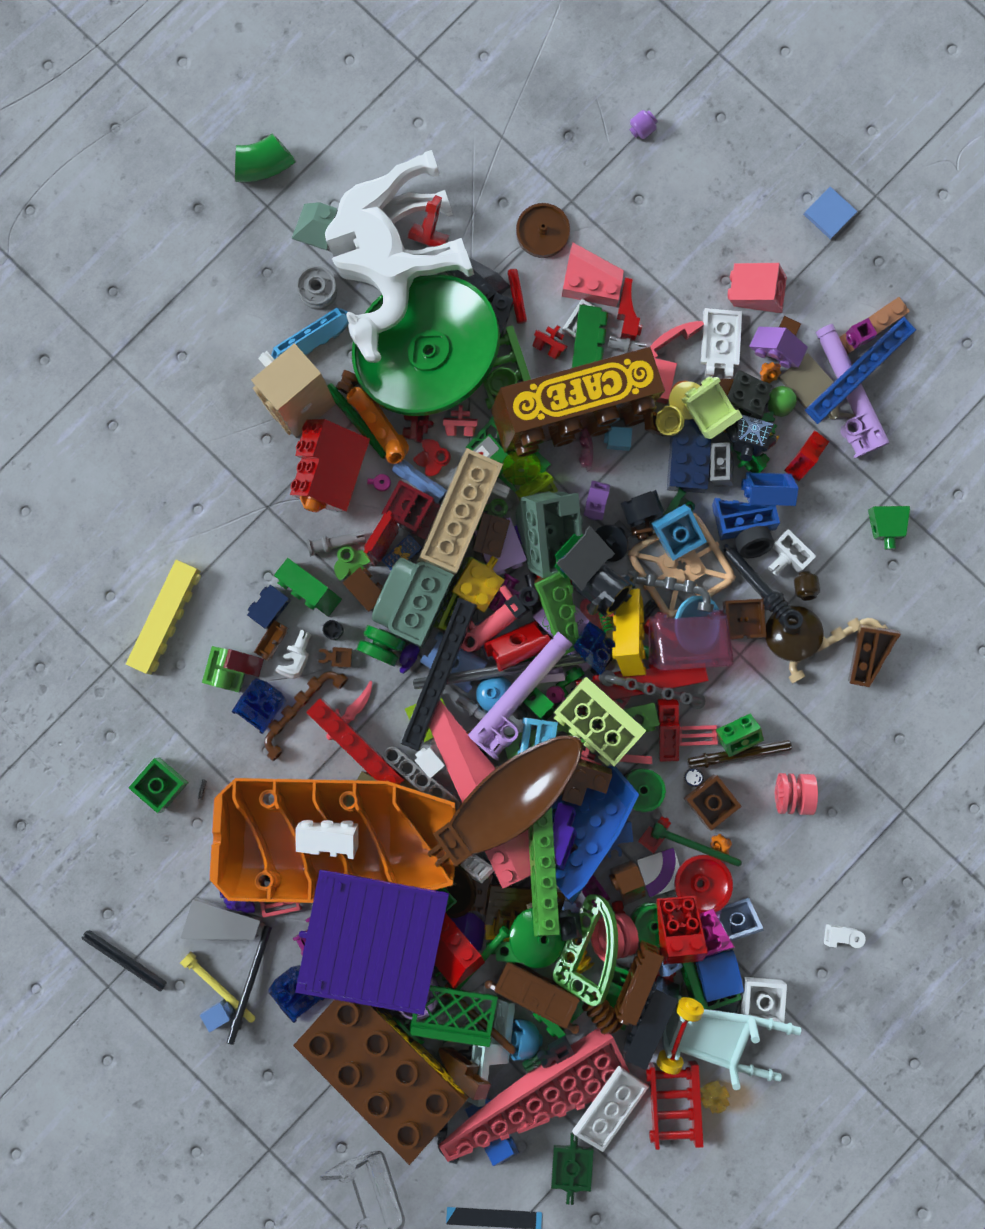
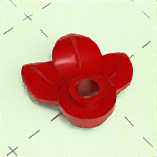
M424 439L421 441L424 451L417 454L413 461L418 466L425 467L426 476H435L442 467L450 463L451 454L447 449L441 448L437 441ZM439 455H444L445 459L440 461L438 457Z

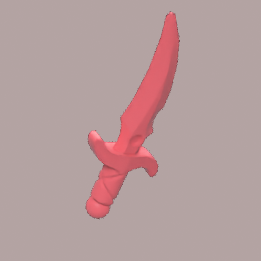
M372 681L368 683L362 694L347 707L342 718L348 724L365 707L371 694ZM337 708L336 712L340 715V710ZM327 733V739L332 740L333 738Z

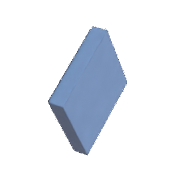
M829 187L803 215L831 240L857 211L833 188Z

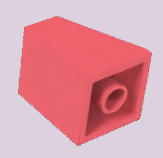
M734 263V269L730 273L732 284L731 288L728 289V300H730L733 306L782 313L787 276L780 263Z

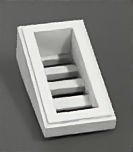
M475 854L460 865L470 874L472 879L483 883L494 872L490 864Z

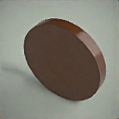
M537 203L529 206L521 213L516 225V237L519 245L525 252L538 258H548L558 254L566 246L570 235V224L567 216L560 208L549 203Z

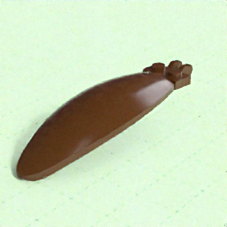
M558 736L512 757L483 779L463 801L451 821L433 833L439 844L428 852L429 857L437 855L442 849L446 852L444 856L435 862L436 867L442 866L449 859L458 867L472 857L473 854L493 849L514 839L542 818L563 793L575 773L582 755L583 745L581 740L576 736Z

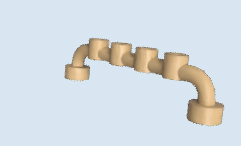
M855 618L847 623L849 627L843 630L841 627H838L830 632L832 636L827 639L823 637L822 645L817 652L858 631L859 624L887 629L888 627L886 624L882 626L874 618H865L860 621L858 618ZM790 661L789 663L791 673L789 679L792 684L806 676L803 670H797V664L800 661Z

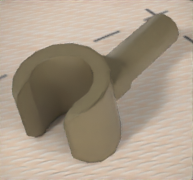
M838 406L828 414L832 420L855 417L854 414L840 413Z

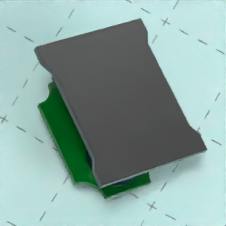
M589 526L584 535L577 536L573 534L555 554L556 565L554 567L565 579L569 577L582 591L592 576L615 553Z

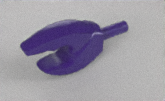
M410 643L403 649L399 659V663L402 664L400 673L404 674L415 663L420 652L417 645Z

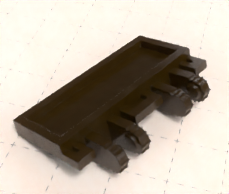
M489 884L484 924L493 925L494 917H496L494 925L495 936L500 933L499 930L503 926V920H507L506 927L510 930L517 916L527 909V904L532 903L531 887L507 886L502 888L499 884ZM557 890L558 914L562 910L565 901V895L561 890Z

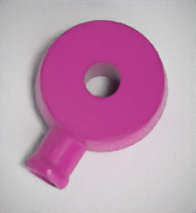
M379 474L374 479L368 478L367 484H372L376 490L383 492L390 488L391 480L386 474Z
M551 686L546 692V697L554 704L563 702L566 699L563 689L559 686Z

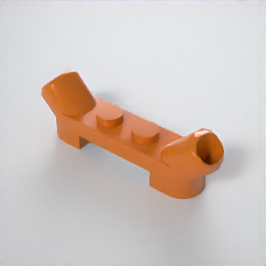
M360 387L351 389L347 394V402L357 409L386 452V460L390 464L402 462L409 451V445L403 435H398L379 407L380 405L374 402Z

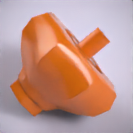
M773 362L769 364L764 363L760 371L761 380L769 384L777 380L781 374V365Z
M722 834L712 836L710 845L713 849L729 855L732 841L729 838H725Z

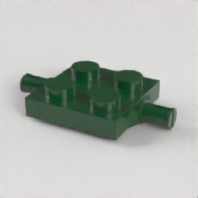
M572 1132L570 1133V1145H554L551 1175V1189H562L567 1192L566 1204L568 1205L570 1203L574 1205L575 1192H591L594 1153L593 1148L579 1146L578 1137L575 1135L574 1140V1133Z

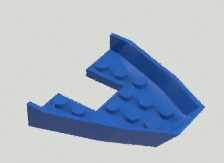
M608 766V768H612V778L607 793L587 788L581 806L563 801L561 794L552 806V822H554L558 803L572 806L576 811L572 827L577 832L574 843L578 848L569 855L564 871L560 870L558 865H555L556 885L571 905L620 835L639 796L638 792L616 766Z

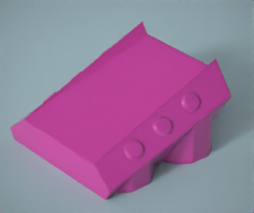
M712 909L701 913L700 919L708 952L706 956L735 948L715 911Z

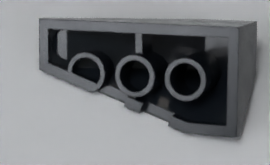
M471 258L469 260L474 275L468 277L459 270L445 271L449 276L460 278L475 286L483 293L490 304H492L495 293L502 295L510 288V285L497 272Z

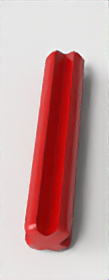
M510 269L508 270V278L516 320L518 324H523L527 322L518 270Z

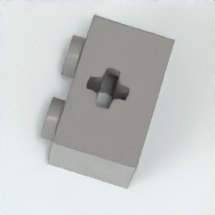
M711 443L710 481L714 487L733 486L734 449L731 443Z

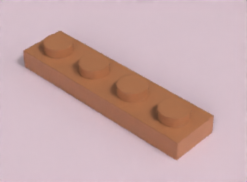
M897 297L868 318L878 335L910 311L901 298ZM846 333L840 336L847 354L856 350L847 342Z

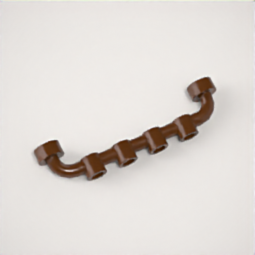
M329 671L323 673L319 678L312 677L307 683L309 689L305 693L302 690L298 692L294 697L297 702L292 707L287 705L281 711L283 717L279 721L274 719L268 725L270 731L265 737L264 743L265 748L269 752L267 757L270 760L275 761L284 751L279 745L273 746L272 740L309 702L314 693L321 689L326 680H334L333 685L338 690L341 689L349 680L344 673L339 675Z

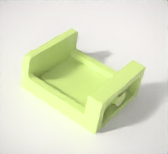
M711 376L703 380L699 388H692L685 393L686 397L681 399L704 437L712 439L743 417L740 411L735 410L719 384L720 379L712 378Z

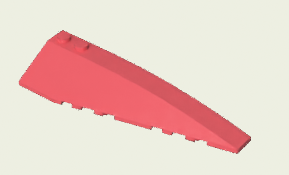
M440 700L429 728L463 803L475 787L493 772L496 767L482 753L478 745L468 736L465 729L460 726L452 713ZM528 829L507 843L485 851L502 888L531 875Z
M595 1029L570 1045L575 1055L558 1064L554 1060L547 1068H543L542 1065L536 1067L497 1095L438 1145L447 1162L472 1153L474 1148L487 1147L490 1145V1142L499 1138L502 1141L509 1138V1135L518 1132L520 1134L548 1123L550 1118L555 1116L563 1117L567 1115L566 1112L573 1109L581 1110L585 1108L586 1104L593 1102L618 1066L630 1072L613 1036L610 1033L604 1035L600 1032L601 1029Z

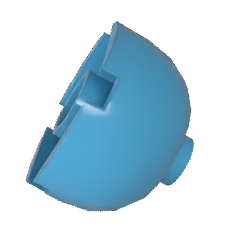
M503 676L483 679L476 690V698L481 708L488 712L512 685L511 681Z
M514 1019L511 1044L516 1048V1053L510 1054L514 1061H524L536 1055L539 1047L542 1046L543 1038L534 1023L524 1019Z

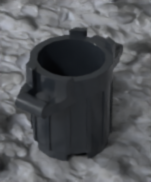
M605 564L592 576L582 591L572 581L574 589L591 602L588 613L595 615L599 612L605 618L614 613L624 601L627 602L632 596L629 594L631 588L634 589L636 587L633 583L635 578L633 574L629 573L622 578Z

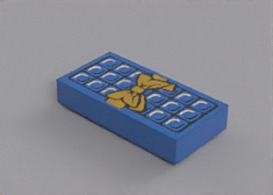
M409 534L382 561L392 570L399 558L410 561L422 550V547Z

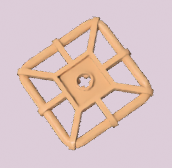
M693 513L709 545V547L699 553L692 550L674 561L666 553L660 557L639 553L642 549L659 540L656 533L639 542L628 551L630 562L636 572H639L640 577H646V572L638 559L657 563L663 575L658 577V580L672 577L677 579L676 583L684 584L685 580L694 581L703 575L725 579L707 590L710 597L727 588L736 578L731 565L719 548L720 544L718 541L715 542L702 519L697 516V513ZM713 551L726 574L706 569L700 557ZM678 561L686 563L685 571L677 569ZM644 585L645 590L649 591L660 611L667 616V619L672 620V618H675L678 609L674 610L678 591L673 590L668 609L656 588Z

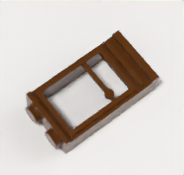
M643 940L640 942L641 950H637L638 956L635 955L614 1006L619 1022L630 1026V1024L637 1025L664 959V956L659 955V947Z

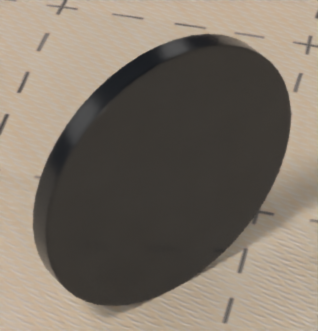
M603 525L595 531L615 553L612 558L607 560L608 562H616L626 555L629 543L623 530L615 525Z

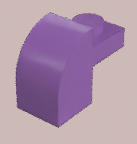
M592 480L584 509V516L591 520H603L610 490L609 484Z

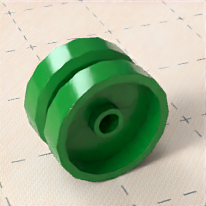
M367 625L363 634L365 637L373 640V642L360 640L356 650L395 667L399 658L396 654L389 652V649L400 652L403 650L406 642L388 631Z
M639 768L633 769L625 775V778L639 794L632 809L640 812H649L658 808L664 801L666 794L665 783L656 772ZM641 787H646L645 794L640 792Z
M643 903L636 907L630 915L638 932L639 943L643 940L660 948L657 903Z

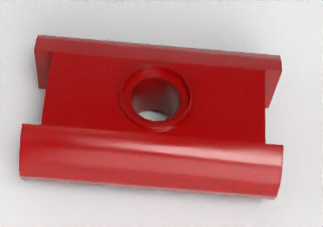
M534 620L484 643V649L488 657L493 656L496 660L497 669L501 672L538 655L551 639L548 634L543 635L540 632L538 622Z

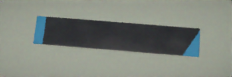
M447 1207V1225L541 1229L542 1212Z

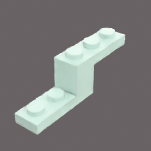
M503 998L497 999L494 1028L511 1043L515 1003ZM493 1038L491 1039L490 1047L473 1045L471 1061L480 1066L477 1074L488 1081L489 1065L508 1064L510 1053ZM469 1097L467 1101L480 1107L485 1106L486 1099L472 1100Z

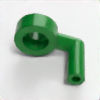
M576 666L566 672L568 676L565 677V681H559L556 686L563 689L565 698L569 695L565 687L585 675L582 668L577 669Z

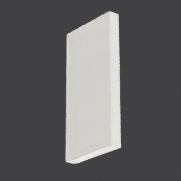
M618 1066L572 1132L603 1152L649 1088L648 1084L621 1066Z

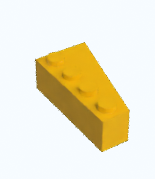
M632 589L629 593L632 595L627 602L624 601L616 610V615H613L616 631H613L615 647L612 648L613 659H616L623 677L646 675V668L642 659H645L642 641L645 640L643 624H640L644 623L643 598L640 589Z

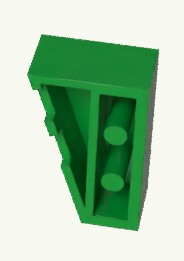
M288 557L274 574L279 579L277 583L285 590L289 587L293 590L291 592L293 596L299 600L304 598L306 606L313 611L317 608L328 617L342 601L341 597Z

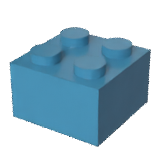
M685 504L651 523L667 556L673 561L707 542L691 509Z

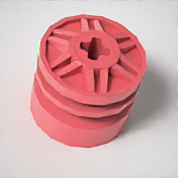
M786 773L778 774L775 785V802L779 814H785L786 812L793 814L795 808H797L800 815L815 814L818 802V787L814 774H799L797 782L792 773H789L788 776Z

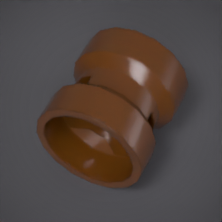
M344 370L341 375L342 379L337 383L336 388L348 394L359 383L356 375Z

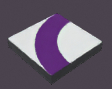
M673 847L636 859L649 898L675 889V876L680 865Z

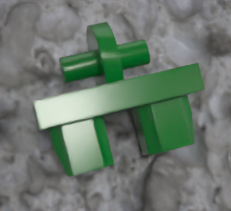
M735 451L738 455L737 458L741 461L737 467L740 469L745 466L752 473H760L767 467L766 464L770 461V458L764 453L759 457L752 456L751 461H743L740 458L741 452Z

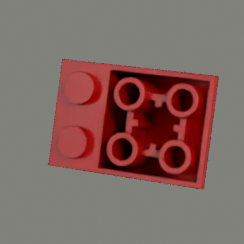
M696 896L657 899L661 954L664 956L663 964L703 961L708 952Z

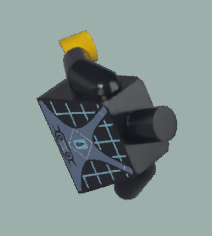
M742 414L743 417L722 432L727 433L730 442L733 443V449L741 452L740 458L743 461H751L752 456L759 457L761 452H767L775 446L779 436L771 434L774 423Z

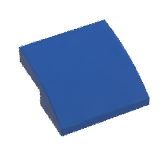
M733 950L709 955L703 961L696 962L698 978L702 982L703 996L706 1002L744 992L738 962Z

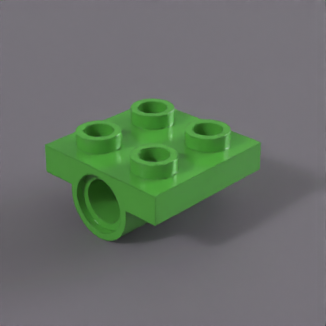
M212 646L202 683L240 693L245 673L223 668L228 650Z

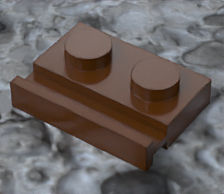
M482 513L473 551L500 558L510 520Z

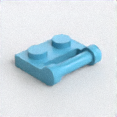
M523 717L522 723H524L518 754L528 749L531 725H537L535 745L556 737L558 722Z

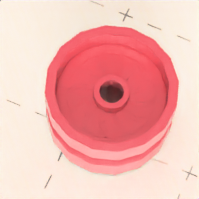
M616 913L614 915L618 929L617 959L636 953L639 938L632 919L625 913ZM600 917L590 939L595 953L605 962L607 933L604 918Z

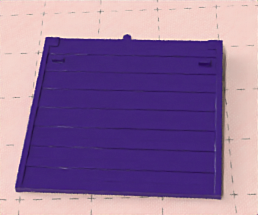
M320 870L308 931L299 932V937L306 938L295 993L424 1015L449 893Z

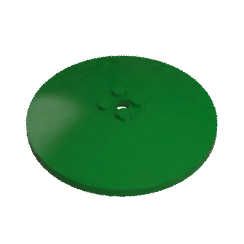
M441 274L418 276L413 279L409 288L408 306L404 318L394 327L379 333L378 352L381 355V360L378 363L368 362L353 341L352 364L357 380L374 402L394 413L408 416H425L448 410L471 396L491 372L500 344L497 317L483 293L467 281ZM380 295L364 314L379 310L383 305V295ZM429 348H433V349H434L431 354H429V355H426V354H425V352H426Z

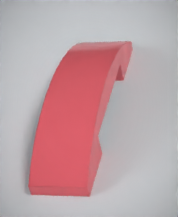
M702 321L689 322L665 332L650 346L654 359H657L658 355L656 352L681 334L686 340L702 330L704 323Z

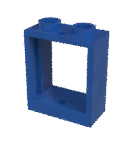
M746 472L745 479H742L741 490H744V497L747 498L750 505L796 506L799 488L792 474Z

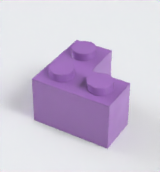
M758 327L749 346L758 357L765 358V356L775 358L785 368L799 367L808 348L787 328Z

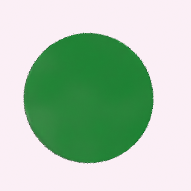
M397 1015L393 1017L395 1022L418 1043L424 1044L425 1041L422 1037L410 1035L409 1024L412 1019L408 1018L407 1021H404Z

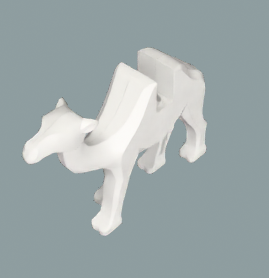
M432 150L396 165L390 173L383 177L357 184L345 192L339 203L337 215L325 232L326 242L333 256H336L332 260L340 276L344 279L371 284L383 295V305L379 310L360 315L352 312L347 313L350 336L368 362L378 363L381 360V355L378 352L379 333L394 327L404 318L408 306L409 288L414 278L450 270L462 271L468 277L474 275L462 238L422 250H405L398 231L394 226V223L403 217L417 211H424L428 201H432L435 195L442 197L439 212H442L447 217L453 215L445 190L436 194L408 192L394 197L405 182L423 173L433 177L440 175Z

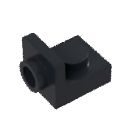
M570 909L560 910L558 917L562 941L583 938L580 913H571Z

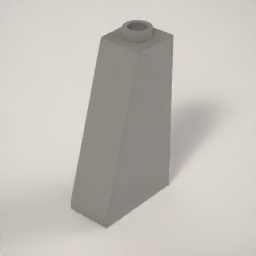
M195 898L192 900L181 939L255 940L258 935H262L265 924H262V917L242 911L229 910L227 906Z

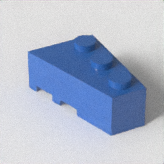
M714 498L712 503L720 541L736 538L742 531L755 526H765L770 531H774L780 524L776 505H750L738 500L727 501L721 500V498Z
M486 1097L485 1105L491 1101L488 1097ZM473 1104L464 1110L468 1118H470L483 1106L478 1107ZM510 1135L505 1140L501 1141L499 1138L490 1142L489 1146L484 1147L493 1166H498L520 1153L514 1139Z

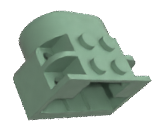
M561 491L555 493L537 492L534 495L522 497L517 506L516 525L522 549L526 554L527 566L531 572L541 578H547L559 572L554 567L556 565L555 554L573 534L577 536L583 534L579 493L568 494Z
M399 558L394 564L378 597L372 613V620L389 628L395 636L424 649L435 621L455 581L454 574L428 562L422 561L415 564L404 558Z

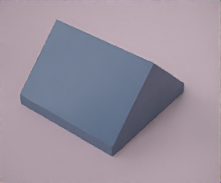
M749 898L725 905L721 909L720 922L731 941L764 931Z

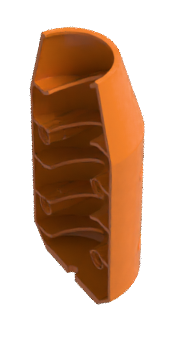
M235 778L214 798L213 843L211 845L209 880L228 901L313 903L320 870L429 890L451 886L454 883L455 865L451 859L442 866L436 867L435 862L444 856L446 852L442 849L433 857H429L428 852L439 844L433 833L451 821L456 813V806L454 802L389 781ZM273 794L274 802L270 805L269 796ZM352 795L355 801L352 806L348 807L346 800L348 796ZM303 820H312L313 823H321L324 820H331L336 823H341L342 821L358 823L359 847L354 859H348L347 854L337 853V857L330 856V852H320L319 855L296 852V827L298 823ZM269 876L270 884L266 887L265 878Z

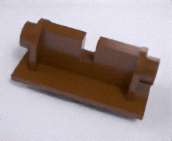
M273 620L254 653L267 661L270 658L272 659L278 644L288 634L287 630L289 628Z

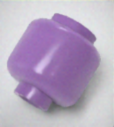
M641 110L630 120L631 128L629 130L635 138L639 136L641 139H646L656 130V123L658 121L649 110L647 112Z

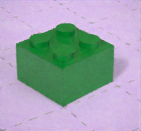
M159 757L154 758L129 786V789L158 814L167 809L189 782Z

